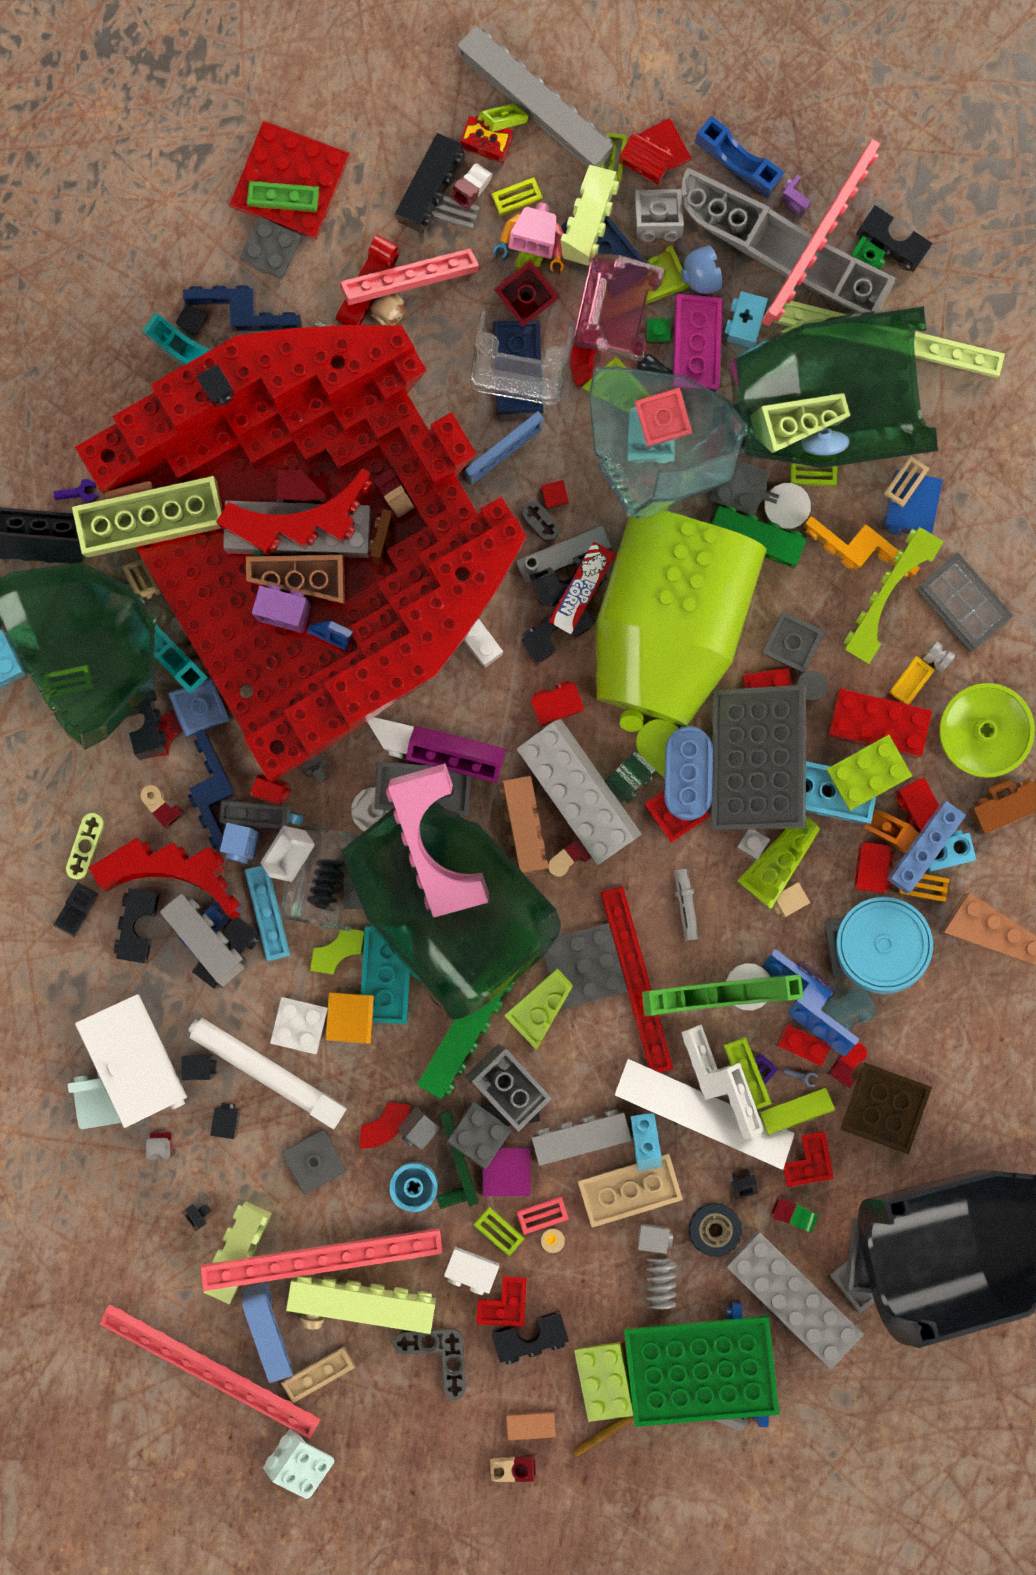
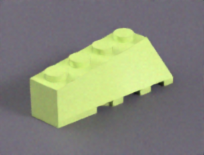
M589 165L580 189L582 198H577L574 204L573 216L575 217H569L566 234L563 233L561 238L563 259L589 266L591 259L596 258L599 249L597 241L599 237H603L606 228L604 223L605 216H610L613 203L610 201L612 195H617L620 182L617 181L615 171Z
M843 393L762 406L750 418L756 439L774 453L826 427L840 424L850 416V412Z
M247 1201L243 1204V1207L238 1205L233 1215V1219L236 1222L233 1228L228 1227L223 1237V1241L226 1244L223 1250L218 1249L213 1263L253 1257L272 1213ZM239 1286L209 1290L203 1293L230 1305Z

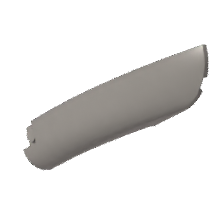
M687 167L682 181V198L691 218L701 227L781 275L788 277L813 235L771 210L769 206ZM828 243L824 245L820 252L816 250L814 255L817 256V259L810 269L806 267L804 273L807 275L801 285L856 313L875 320L895 283V277L846 254Z

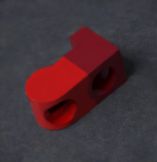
M857 1042L845 1057L842 1054L838 1056L827 1074L850 1088L855 1081L850 1075L858 1063L866 1059V1047Z

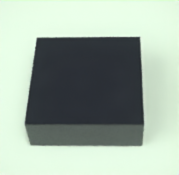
M186 303L175 324L197 336L208 316L206 313Z

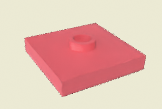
M680 387L634 401L647 447L693 434Z

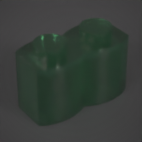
M635 751L604 782L620 804L624 801L628 804L638 795L635 790L639 786L643 785L646 787L655 778L652 775L655 770Z

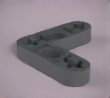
M431 1329V1334L402 1331L394 1338V1348L400 1354L442 1352L445 1395L451 1400H459L464 1396L466 1390L464 1345L462 1333L458 1329ZM451 1333L454 1334L455 1338H459V1341L455 1342V1351L460 1349V1353L451 1352L446 1354V1350L450 1351L451 1348L450 1342H446L445 1339L449 1338ZM414 1335H419L417 1342L419 1349H414L415 1344H408L407 1349H403V1346L398 1344L403 1336L406 1337L407 1341H414ZM425 1335H432L435 1338L434 1346L430 1348L424 1347L421 1342L422 1338ZM452 1357L459 1359L461 1363L459 1369L455 1371L447 1367V1361ZM462 1374V1378L457 1377V1386L462 1387V1389L458 1390V1394H453L452 1390H448V1387H452V1377L447 1378V1375L456 1376Z

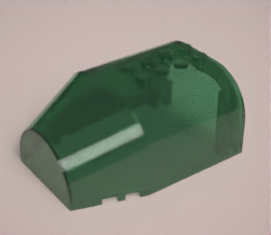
M912 305L797 322L733 358L731 365L733 404L739 439L744 453L749 456L780 460L816 468H826L938 451L936 427L927 424L922 414L915 361L916 330L926 331L924 306ZM844 393L850 416L838 425L826 427L832 431L841 432L848 437L849 445L844 451L833 455L810 454L803 450L801 439L772 453L756 439L750 416L760 407Z
M436 801L429 806L420 821V836L424 848L435 862L450 871L462 874L482 872L489 891L488 903L433 918L431 910H427L425 907L424 897L426 895L424 889H420L416 879L418 872L416 867L413 868L409 860L411 852L409 846H405L401 836L403 829L401 824L396 823L394 817V810L396 809L394 807L343 848L341 853L364 909L365 916L373 930L449 1018L460 1019L481 1009L530 969L556 940L561 929V921L556 908L479 824L462 818L459 813L451 812Z

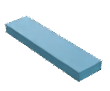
M262 865L245 869L267 962L291 956L272 878L267 874Z

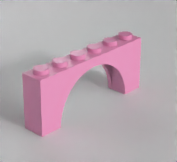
M446 764L392 778L388 788H386L388 800L394 803L396 809L394 810L396 823L401 824L403 832H401L403 843L405 846H409L411 852L409 854L411 866L413 868L416 867L418 875H416L418 886L420 889H424L426 895L424 897L425 907L427 910H431L433 918L488 903L489 891L482 872L462 874L440 866L427 853L421 840L420 821L423 814L436 800L452 792L453 784Z

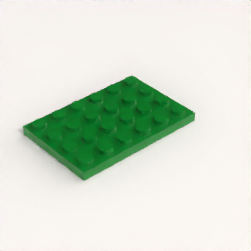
M769 1316L624 1329L635 1427L780 1415Z

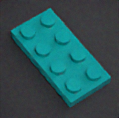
M365 926L361 995L374 996L372 1022L407 1024L413 929Z

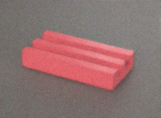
M561 1196L516 1211L524 1235L569 1220ZM559 1203V1207L523 1218L524 1214ZM562 1212L563 1216L528 1228L526 1227V1223Z

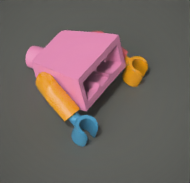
M538 203L535 209L530 207L524 208L521 214H516L505 223L499 239L501 243L493 250L494 256L496 257L497 252L503 249L505 253L502 260L507 259V244H509L510 249L551 259L554 256V260L550 263L549 271L552 273V265L558 264L560 266V274L564 268L561 262V257H563L561 238L564 232L561 226L556 223L557 216L549 213V206L545 203Z

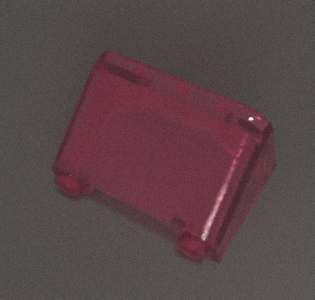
M597 254L594 256L590 265L575 331L574 341L576 346L643 362L647 345L643 338L638 337L648 291H655L661 286L664 268L620 255Z

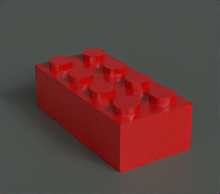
M840 688L836 691L826 737L869 746L890 735L900 755L917 759L923 754L932 710Z

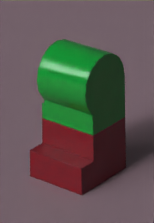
M777 1196L770 1216L773 1219L812 1233L819 1214Z

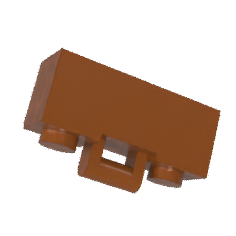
M1030 778L1018 782L1016 783L1018 787L1016 789L1010 779L988 787L987 790L991 800L988 801L987 797L973 802L975 807L969 809L980 835L1036 812V780L1031 782ZM1008 789L1010 795L999 799L997 794Z

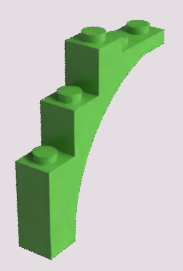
M801 974L683 985L642 992L644 1016L713 1007L802 999Z

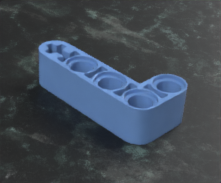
M262 1282L243 1288V1310L269 1383L292 1377V1365L272 1310V1299L267 1283Z

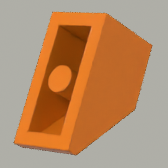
M879 809L874 810L871 823L863 827L883 842L903 853H906L919 834L910 824Z

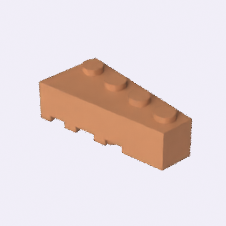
M343 555L246 557V581L263 586L271 584L280 587L281 590L297 591L307 596L346 604L345 557Z
M531 776L503 781V787H499L501 800H506L508 810L503 811L506 824H511L512 833H508L510 847H515L516 856L512 857L514 870H519L520 875L548 870L549 866L545 857V846L541 836V825L536 809L537 805Z
M964 893L939 932L1028 965H1036V936L971 893Z

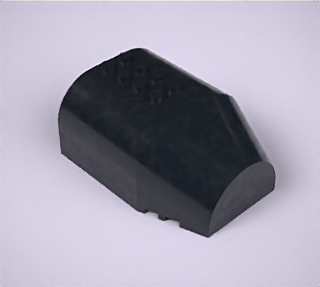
M972 1170L867 1198L860 1204L858 1232L873 1299L882 1322L897 1342L922 1348L1026 1318L1036 1312V1175Z

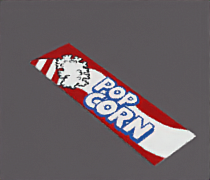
M593 541L548 622L570 634L573 632L616 555L614 552Z

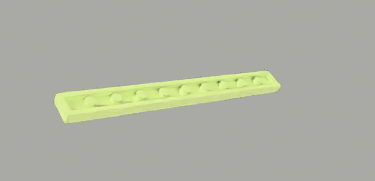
M791 301L789 304L785 302L783 308L786 309L778 322L776 320L773 321L774 323L994 378L1000 376L1005 356L1004 353Z

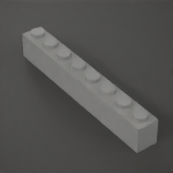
M475 26L457 45L458 55L511 102L517 104L534 122L587 168L589 165L601 167L613 154V142L606 134L601 135L595 130V126L590 120L581 118L574 106L565 104L561 100V96L554 89L549 90L537 74L532 75L527 71L526 65L521 60L512 58L508 49L502 44H496L490 33L485 29L481 31Z

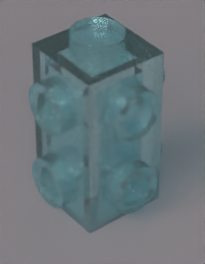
M858 988L848 991L846 996L840 999H830L823 1006V1012L848 1031L853 1028L852 1025L859 1022L864 1024L872 1020L877 1009L869 992Z

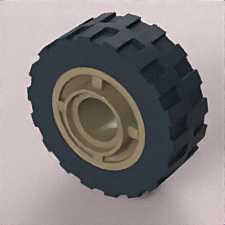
M708 1203L699 1207L692 1214L688 1224V1234L697 1250L711 1257L730 1254L729 1252L735 1250L741 1240L742 1224L738 1215L731 1208L719 1203ZM713 1223H718L721 1226V1233L713 1237L709 1233V1227Z

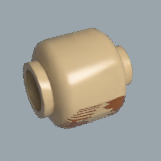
M396 293L392 296L379 297L371 307L373 313L371 317L379 325H396L405 315V309L402 306L404 303L403 299Z

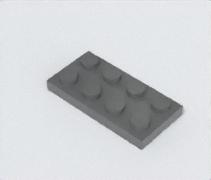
M377 762L374 809L396 810L394 803L389 802L386 794V788H388L390 779L433 766ZM448 771L453 784L451 794L436 800L425 813L467 817L469 816L471 776Z

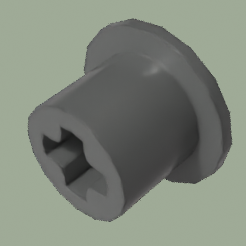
M810 670L805 672L797 682V685L806 686V700L809 701L821 699L828 688L826 678L818 671Z

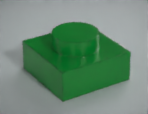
M648 318L646 321L647 344L670 343V318Z

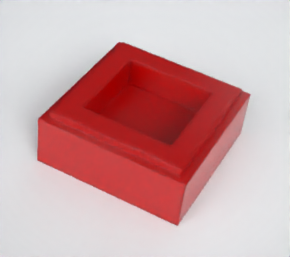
M563 480L541 485L546 509L569 504Z

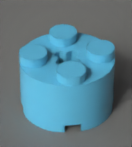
M410 1161L402 1164L396 1169L390 1181L389 1191L391 1198L399 1208L406 1211L419 1212L428 1208L433 1203L438 1191V1179L435 1172L430 1166L420 1161ZM410 1181L420 1184L418 1192H415L414 1189H408Z

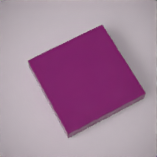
M510 1147L498 1150L488 1167L483 1169V1196H530V1147Z

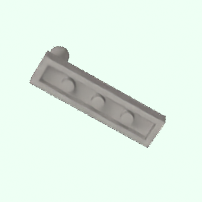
M603 526L517 560L516 563L524 583L531 582L530 575L549 567L555 572L574 564L572 558L587 552L593 541L608 550L611 549Z

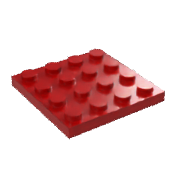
M263 120L230 201V208L257 218L260 216L283 228L317 240L350 154ZM249 181L319 187L317 212L249 207L247 205Z

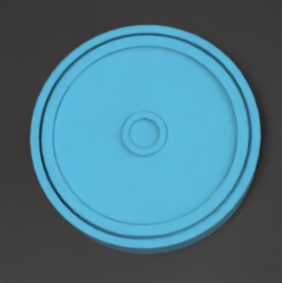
M876 897L856 905L843 919L836 937V955L844 974L858 987L877 994H893L911 987L926 971L933 953L932 933L923 915L907 902L891 897Z

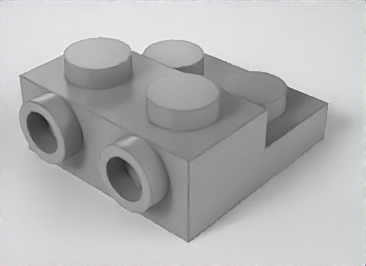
M681 189L635 190L636 239L651 242L655 238H665L668 242H674L678 238H682L684 223Z

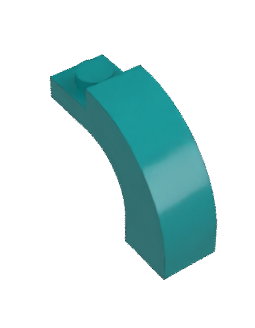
M158 313L153 314L141 331L157 347L183 366L210 351L209 348L185 336Z
M154 622L137 638L190 694L208 678Z

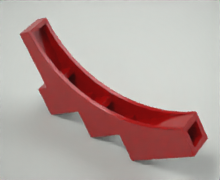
M362 468L355 479L336 497L316 508L294 514H262L241 508L228 501L216 523L222 529L268 556L271 551L275 552L281 543L280 536L287 538L306 550L308 545L313 546L319 535L317 530L343 544L346 539L350 540L355 533V522L349 515H354L359 508L360 502L358 500L362 493L367 494L373 484L370 481L372 479L371 473Z
M135 838L88 867L99 887L106 892L118 885L141 878H172L188 882L209 893L232 920L241 915L237 909L240 907L238 900L233 894L229 896L226 890L229 886L224 877L220 875L226 871L222 865L225 860L218 850L214 852L209 846L189 858L184 847H178L174 842L154 853L147 841L143 843L139 838Z

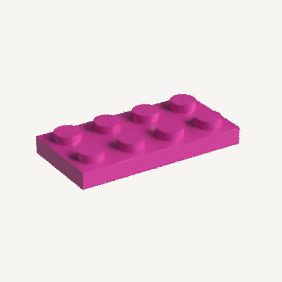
M677 294L675 296L672 388L680 387L681 389L706 391L719 390L722 298Z

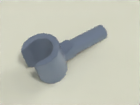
M785 1068V1074L802 1080L807 1086H816L808 1083V1077L811 1075L818 1077L817 1074L809 1071L802 1073Z

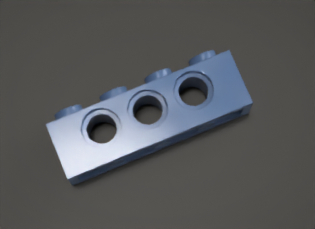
M942 802L887 880L903 892L911 893L966 815L949 802Z
M226 823L220 851L226 853L225 858L246 864L248 859L254 861L260 833L249 827Z

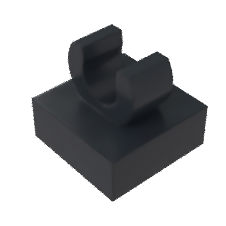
M744 1169L746 1177L738 1179L735 1172L732 1173L733 1181L731 1183L735 1200L758 1194L755 1176H750L748 1169Z
M207 1203L199 1209H196L194 1204H192L182 1213L193 1229L197 1231L207 1224L203 1217L212 1210Z

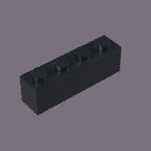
M436 133L395 212L399 223L421 233L424 232L426 227L431 225L434 217L432 212L435 211V206L439 207L442 204L444 191L447 186L450 187L453 183L454 172L457 166L460 167L465 159L462 143Z

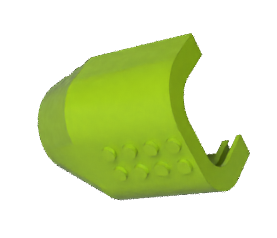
M648 507L632 508L595 624L596 700L623 709L636 710L643 715L663 719L682 727L688 726L733 662L767 551L761 543L740 533L683 515Z

